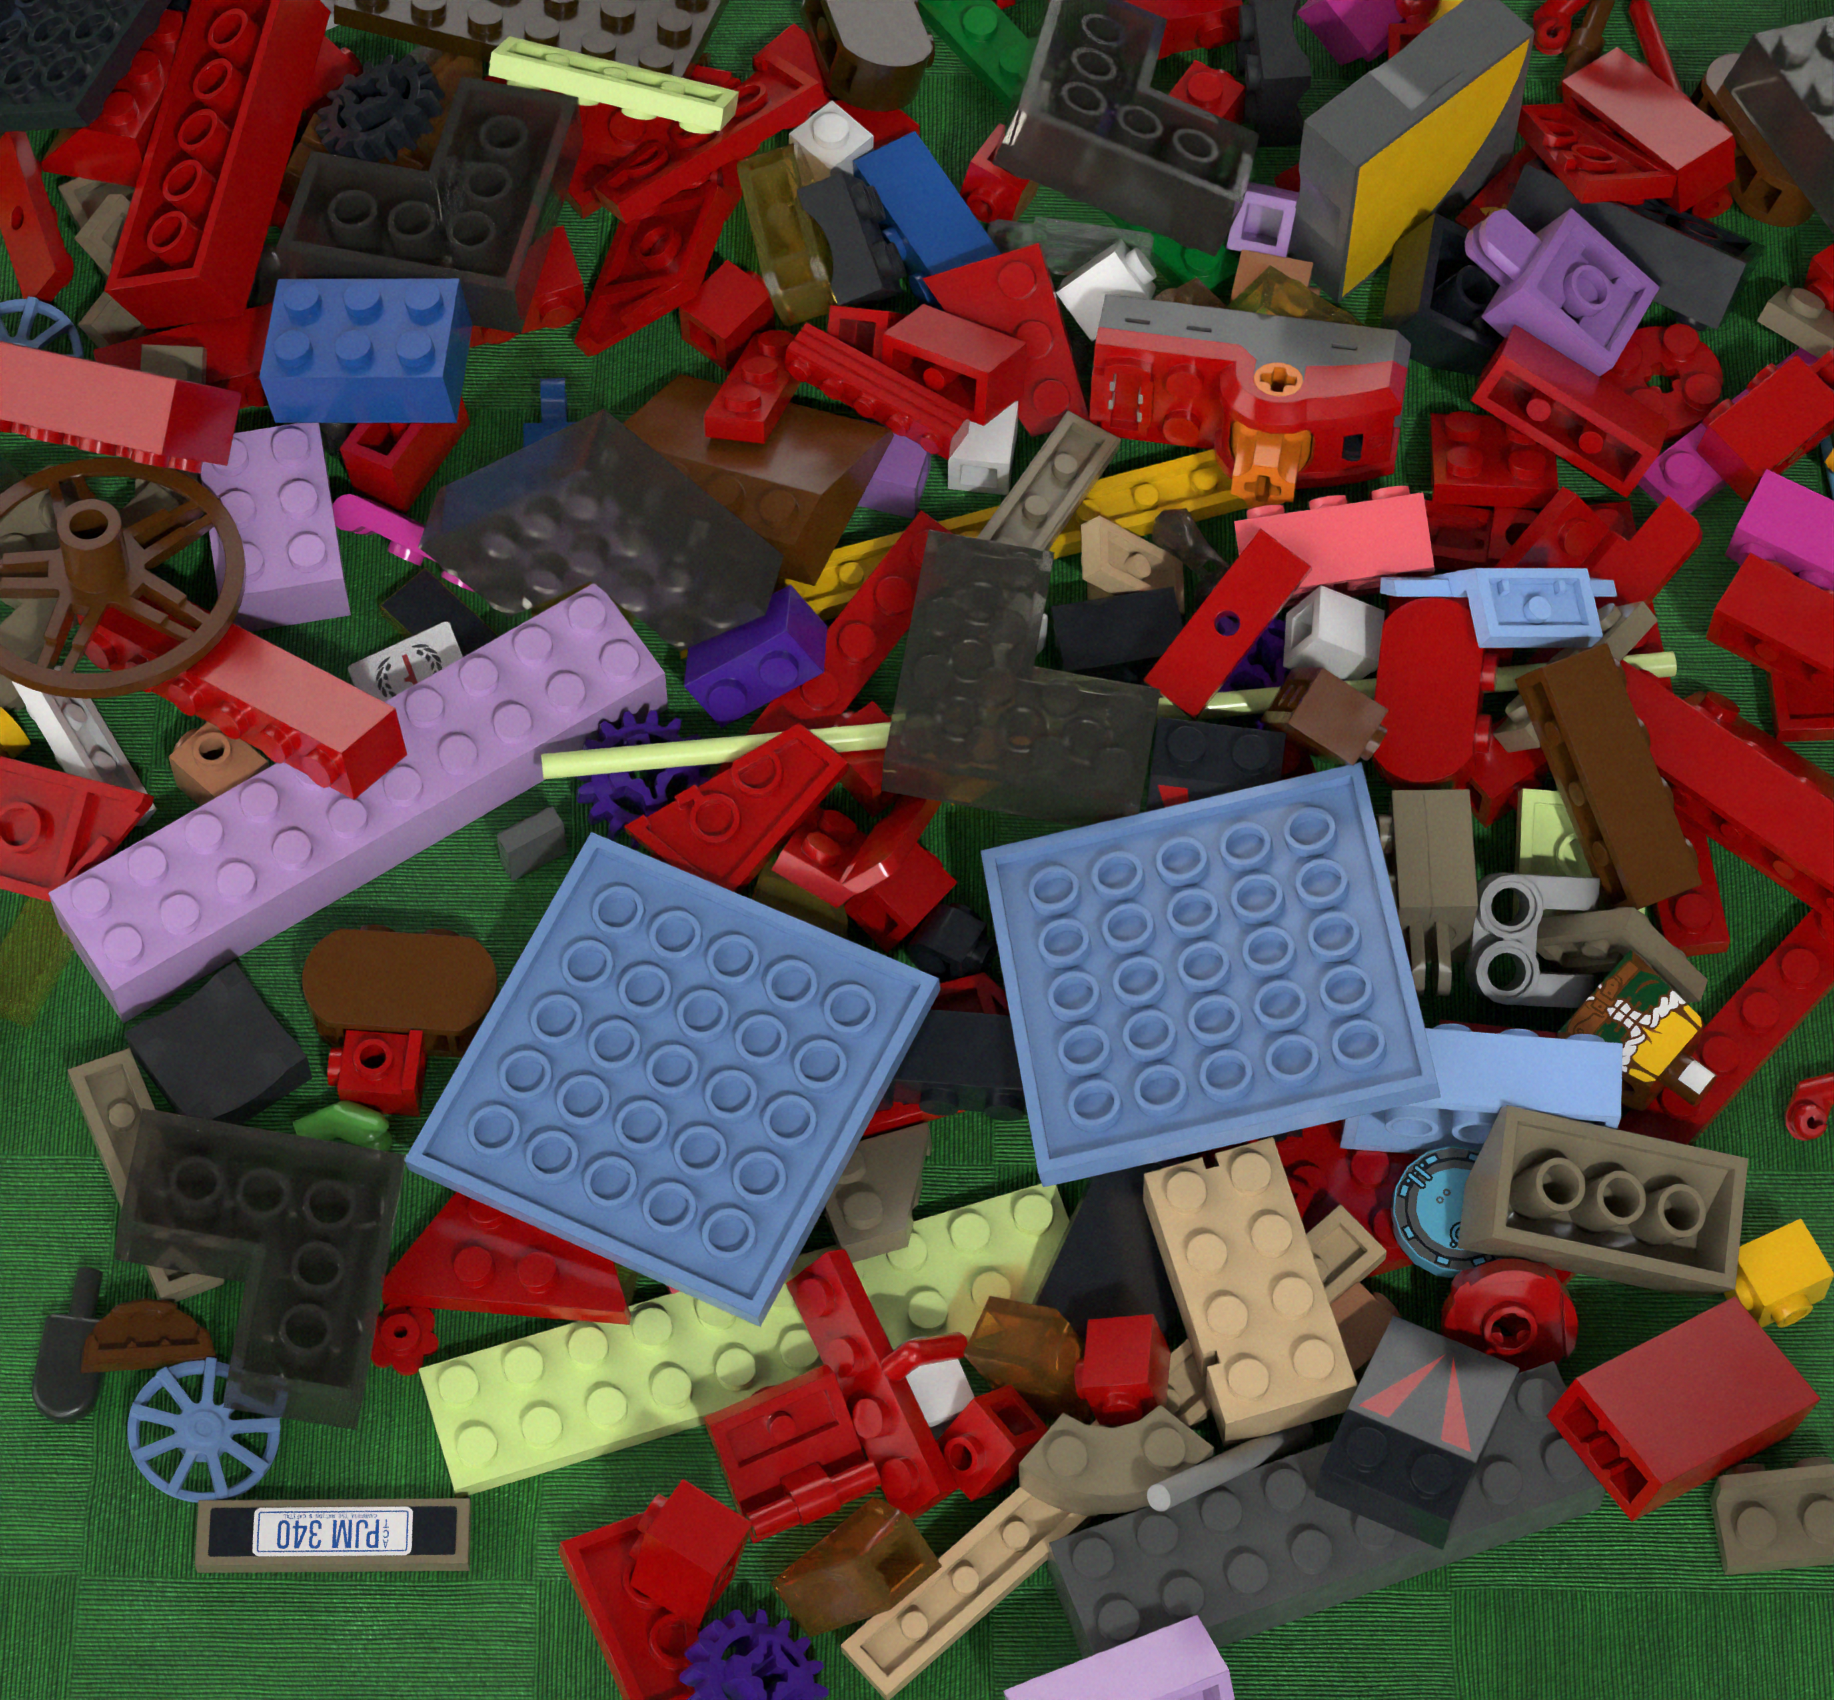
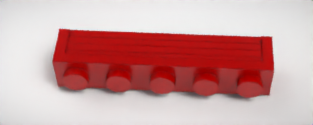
M807 322L786 349L785 371L794 379L800 382H807L818 388L828 398L839 400L849 405L861 416L880 422L890 428L894 434L909 438L920 444L925 451L931 454H938L949 460L969 432L970 411Z

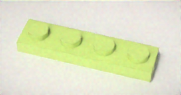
M511 36L492 51L488 74L506 79L507 85L516 90L536 92L542 88L564 93V98L574 104L593 106L601 102L622 107L621 112L631 118L651 120L659 116L679 121V126L682 129L699 134H709L715 130L721 131L735 115L739 91Z

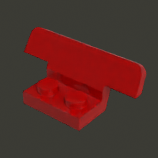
M1562 486L1494 568H1588L1590 578L1614 580L1617 597H1594L1597 611L1610 603H1614L1615 606L1643 601L1648 606L1700 545L1703 532L1698 521L1668 495L1631 540L1628 541L1611 530L1576 493ZM1538 648L1526 664L1548 663L1553 656L1564 648Z
M938 776L900 796L888 816L877 822L869 836L859 831L856 824L846 815L835 810H824L817 806L797 828L771 870L838 908L855 894L858 895L881 882L902 866L950 789L943 778Z

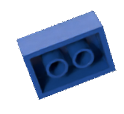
M278 279L259 376L275 423H457L473 327L460 279Z

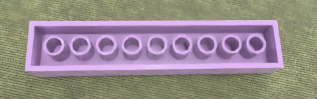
M596 581L385 701V703L396 708L408 755L355 800L331 787L323 788L317 785L308 775L286 763H276L49 892L48 894L61 930L122 1023L129 1021L546 780L543 779L541 754L582 750L586 739L596 740L601 743L598 736L600 724L607 721L619 730L621 729V720L624 712L630 711L635 717L636 723L642 724L646 721L650 710L657 711V715L667 710L665 672L600 583Z

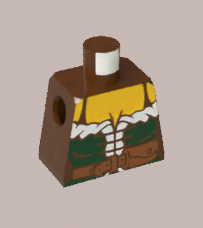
M1631 950L1555 1036L1558 1039H1567L1572 1035L1591 1034L1603 1038L1605 1042L1622 1043L1621 1103L1636 1111H1644L1665 1086L1693 1107H1696L1711 1090L1718 1077L1717 1074L1692 1057L1698 1047L1704 1028L1702 1018L1651 967Z

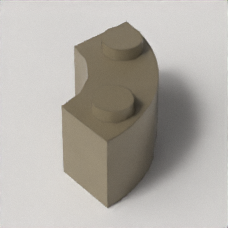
M1161 1405L1140 1421L1116 1428L1088 1426L1063 1413L1019 1463L1020 1487L1050 1506L1078 1515L1098 1517V1514L1134 1512L1150 1506L1147 1492L1152 1485L1212 1458L1214 1447Z

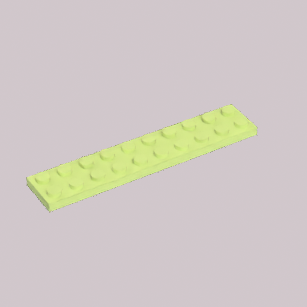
M1041 1183L913 1221L914 1224L908 1247L852 1264L893 1350L912 1338L920 1336L931 1337L952 1332L964 1334L969 1345L1022 1329L1027 1324L1023 1321L1068 1226L1069 1219L1057 1186L1043 1187ZM837 1245L798 1256L761 1327L679 1291L629 1306L632 1316L630 1325L577 1321L419 1368L421 1381L456 1498L469 1496L704 1425L703 1417L749 1398L761 1388L779 1385L823 1366V1361L786 1283L827 1251L838 1250Z

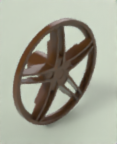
M93 458L60 464L26 477L1 493L0 520L24 500L49 488L53 502L51 505L57 523L60 548L56 550L3 553V559H0V598H58L43 635L46 641L37 665L22 659L0 644V674L17 684L50 695L82 699L107 698L135 693L157 686L176 677L204 658L219 643L235 620L242 603L246 584V561L241 536L230 513L220 500L200 483L171 468L130 461L131 459ZM118 476L142 479L167 487L190 501L169 512L163 508L123 529L118 511L111 504L97 500L94 492H90L84 478ZM71 481L79 501L66 507L59 484ZM215 527L224 547L226 569L219 598L211 613L207 614L188 602L186 594L155 576L149 570L174 556ZM143 595L164 611L197 630L193 632L170 620L167 614L138 599ZM109 608H115L135 620L182 642L164 655L135 667L105 673H74ZM75 614L85 616L72 641V649L61 670H54Z

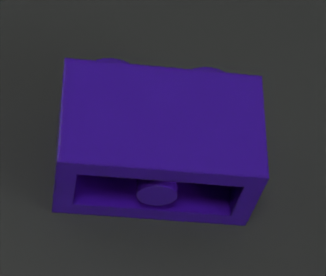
M790 584L690 639L684 687L722 728L824 673L827 625Z

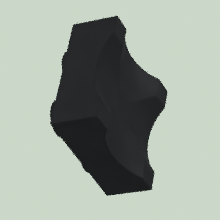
M1249 0V5L1239 6V33L1241 40L1236 41L1235 44L1236 70L1238 76H1245L1247 89L1245 91L1243 124H1254L1256 148L1295 146L1302 143L1304 123L1297 104L1302 95L1310 89L1312 74L1310 59L1302 52L1293 32V22L1300 7V0Z
M841 172L797 189L803 210L817 221L829 242L833 258L831 288L838 306L853 304L854 308L863 309L903 294L898 279L906 277L905 267L894 242L886 244L883 239L878 222L885 220L886 216L880 197L873 185L866 187L863 180Z
M235 962L216 973L206 985L178 1006L159 1016L144 1020L125 1033L132 1055L203 1150L313 1078L306 1054L277 1022Z

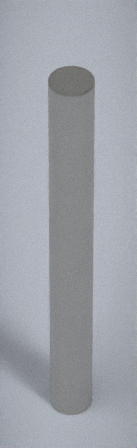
M1309 1422L1253 1438L1152 1485L1147 1492L1148 1502L1157 1511H1165L1309 1443L1314 1436L1313 1427Z

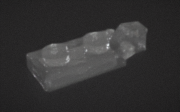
M1035 216L1034 224L997 219L995 222L991 220L987 233L1001 254L1036 243L1042 244L1049 271L1058 275H1070L1120 239L1124 241L1130 251L1134 248L1141 250L1151 265L1154 266V236L1146 232Z

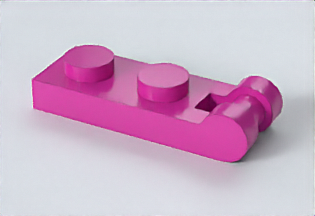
M347 494L337 498L332 505L335 525L339 529L365 536L377 533L391 540L387 551L419 566H421L424 557H427L445 566L441 574L442 578L472 592H475L478 583L498 588L508 568L507 564L374 500Z

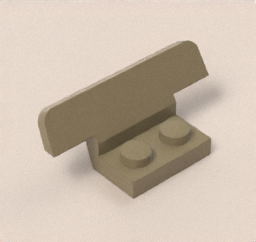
M47 465L43 470L54 466ZM70 481L59 484L66 507L79 501ZM150 482L118 513L121 518L122 528L125 529L163 508L169 512L180 505L173 496L158 484ZM49 488L24 500L0 520V559H3V553L56 550L60 548L57 523L51 505L53 502ZM0 598L2 602L16 609L0 624V644L15 655L35 664L46 640L43 635L58 598ZM76 614L70 630L78 623Z

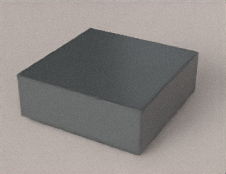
M548 807L497 835L501 865L511 881L568 853L564 823L554 807Z

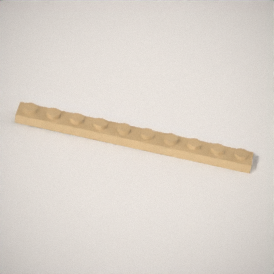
M1341 1204L1306 1234L1330 1304L1357 1281L1361 1282L1386 1259L1387 1251ZM1187 1339L1171 1353L1166 1410L1191 1430H1194L1212 1414V1410L1205 1391L1206 1377L1201 1378L1189 1339ZM1216 1356L1215 1364H1218L1219 1362ZM1097 1419L1091 1425H1089L1107 1428L1119 1427L1112 1424L1099 1425ZM1019 1487L840 1645L842 1653L885 1700H890L1047 1561L1049 1542L1079 1532L1095 1517L1078 1515L1055 1508L1033 1497Z

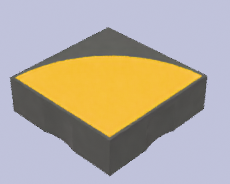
M1463 0L1422 31L1395 56L1365 74L1304 120L1298 169L1301 179L1300 192L1295 206L1296 212L1288 258L1313 262L1311 280L1336 303H1339L1392 262L1395 243L1434 213L1447 219L1473 200L1504 166L1511 161L1535 31L1500 0Z

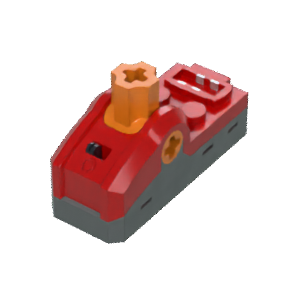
M1105 294L1095 341L1089 420L1090 423L1118 438L1214 449L1215 461L1224 474L1232 479L1231 494L1242 498L1247 503L1248 510L1261 506L1293 502L1295 490L1352 484L1394 474L1404 409L1411 343L1397 330Z

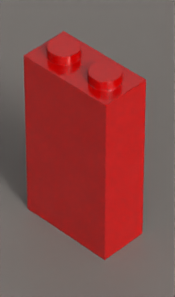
M1736 1296L1577 1377L1546 1416L1631 1522L1789 1437L1821 1398Z

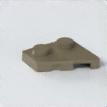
M927 1122L859 1141L823 1211L838 1250L846 1249L852 1263L908 1247L914 1224L912 1210L919 1204L923 1187L921 1173L925 1157L930 1156L932 1150L930 1129Z

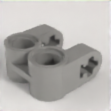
M1500 872L1488 874L1478 880V909L1473 932L1470 937V952L1467 954L1464 965L1465 978L1471 990L1481 998L1505 1005L1580 1008L1594 992L1595 975L1540 971L1539 961L1536 958L1537 929L1544 909L1598 911L1600 878ZM1504 888H1510L1518 896L1520 906L1514 919L1508 923L1501 924L1493 916L1491 904L1497 892ZM1508 953L1515 962V976L1510 984L1502 988H1496L1488 978L1489 963L1497 955Z

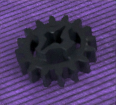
M392 54L387 55L382 65H377L375 68L368 61L364 63L363 74L358 77L351 74L345 75L343 77L344 83L340 86L339 90L328 92L327 97L332 102V105L318 109L317 115L322 123L316 126L315 130L322 139V144L336 163L343 161L348 169L353 170L362 161L368 170H372L377 165L379 159H383L385 156L390 163L395 162L398 157V150L403 147L412 151L418 147L416 141L421 135L430 134L434 131V127L429 119L443 114L444 109L439 101L445 97V92L424 60L417 63L412 55L407 54L398 63Z

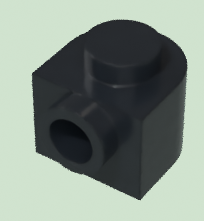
M951 903L950 905L937 904L929 912L906 947V954L910 961L920 971L939 978L940 983L982 972L986 973L998 951L997 941L987 937V923L983 922L972 909L960 903Z

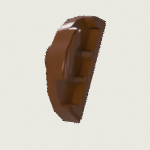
M142 1298L118 1304L111 1310L110 1314L96 1323L84 1343L80 1373L164 1368L165 1366L169 1368L183 1362L205 1360L206 1357L217 1358L210 1334L205 1327H199L192 1317L177 1310L176 1304L170 1301Z

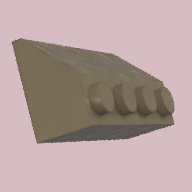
M1507 1105L1501 1107L1465 1182L1458 1248L1507 1259L1543 1262L1554 1269L1696 1299L1734 1290L1736 1286L1748 1158Z

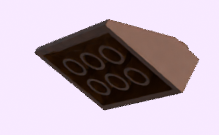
M679 374L607 437L580 486L602 528L656 542L655 530L750 569L815 586L890 445L894 434L890 428L789 402L765 444L705 437L704 414L722 385Z

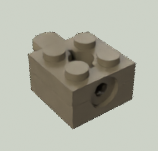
M1470 789L1392 791L1388 814L1377 815L1376 825L1417 997H1423L1425 991V963H1431L1434 995L1436 997H1449L1452 979L1451 962L1466 961L1478 909Z

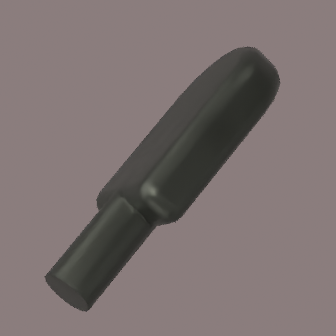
M82 1267L77 1269L68 1315L57 1313L48 1315L43 1329L32 1381V1398L38 1411L44 1417L60 1424L74 1423L85 1418L94 1409L100 1395L104 1372L80 1373L85 1340L91 1334L96 1323L101 1320L94 1317L103 1273L94 1268Z

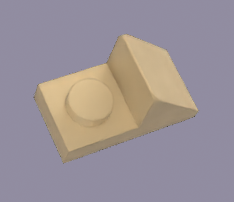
M1101 516L1081 524L1082 579L1087 581V601L1173 586L1180 615L1185 614L1182 559Z

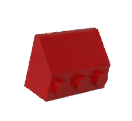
M170 9L164 11L160 17L158 28L152 35L146 38L131 61L130 71L118 81L104 102L101 115L89 127L60 129L41 161L43 172L136 187L188 12Z

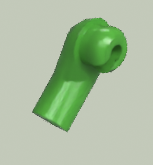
M350 1100L338 1101L293 1121L294 1129L305 1151L339 1137L352 1144L359 1145L360 1152L364 1157L376 1158L385 1154L392 1145L393 1137L387 1130L389 1122L381 1112Z

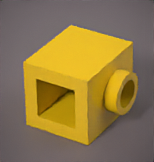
M1799 1219L1739 1247L1736 1286L1734 1290L1724 1292L1727 1300L1736 1296L1761 1328L1776 1322L1779 1328H1783L1807 1316L1813 1310L1812 1304L1825 1298L1833 1280L1834 1272L1803 1220Z

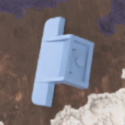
M1473 568L1428 577H1381L1380 594L1396 597H1468L1479 648L1592 647L1603 637L1594 597H1617L1614 580L1590 578L1588 568Z

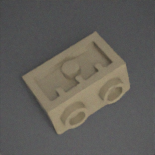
M1811 1457L1794 1463L1792 1468L1766 1471V1467L1762 1464H1744L1727 1470L1725 1475L1718 1477L1710 1496V1503L1724 1576L1834 1564V1464L1831 1458Z

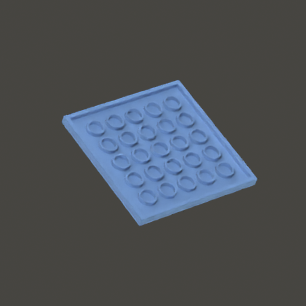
M1362 762L1355 763L1354 766L1346 765L981 850L1037 1169L1043 1187L1441 1097Z
M591 832L404 1161L411 1172L761 1327L941 989L939 978Z

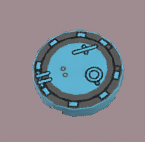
M1449 1146L1426 1152L1407 1166L1392 1194L1391 1218L1394 1224L1392 1228L1397 1244L1414 1264L1436 1276L1454 1278L1455 1275L1463 1270L1475 1269L1491 1261L1507 1259L1458 1248L1465 1182L1480 1153L1477 1149Z

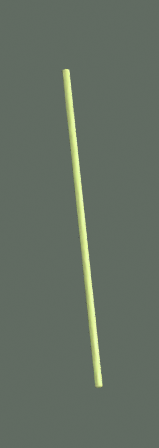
M1673 651L1625 655L1623 658L1624 661L1636 669L1647 670L1658 678L1676 676L1677 663ZM1547 663L1498 667L1495 692L1484 691V694L1519 691L1515 679L1543 667ZM1377 678L1344 681L1374 700ZM1280 687L1217 692L1196 720L1264 714ZM1162 697L809 729V731L838 753L1157 724L1158 717L1187 721L1193 719ZM782 732L541 754L543 779L729 763L744 756Z

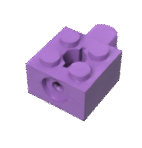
M1572 208L1536 234H1533L1508 210H1498L1474 226L1466 236L1465 252L1467 256L1500 285L1481 317L1504 338L1513 325L1516 324L1599 377L1614 367L1660 288Z

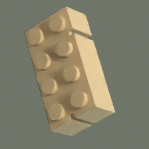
M1267 1138L1215 1153L1213 1168L1206 1169L1201 1157L1145 1173L1143 1202L1201 1378L1206 1377L1205 1391L1223 1446L1227 1447L1346 1412L1358 1385L1274 1138ZM1216 1356L1219 1362L1218 1364H1215Z

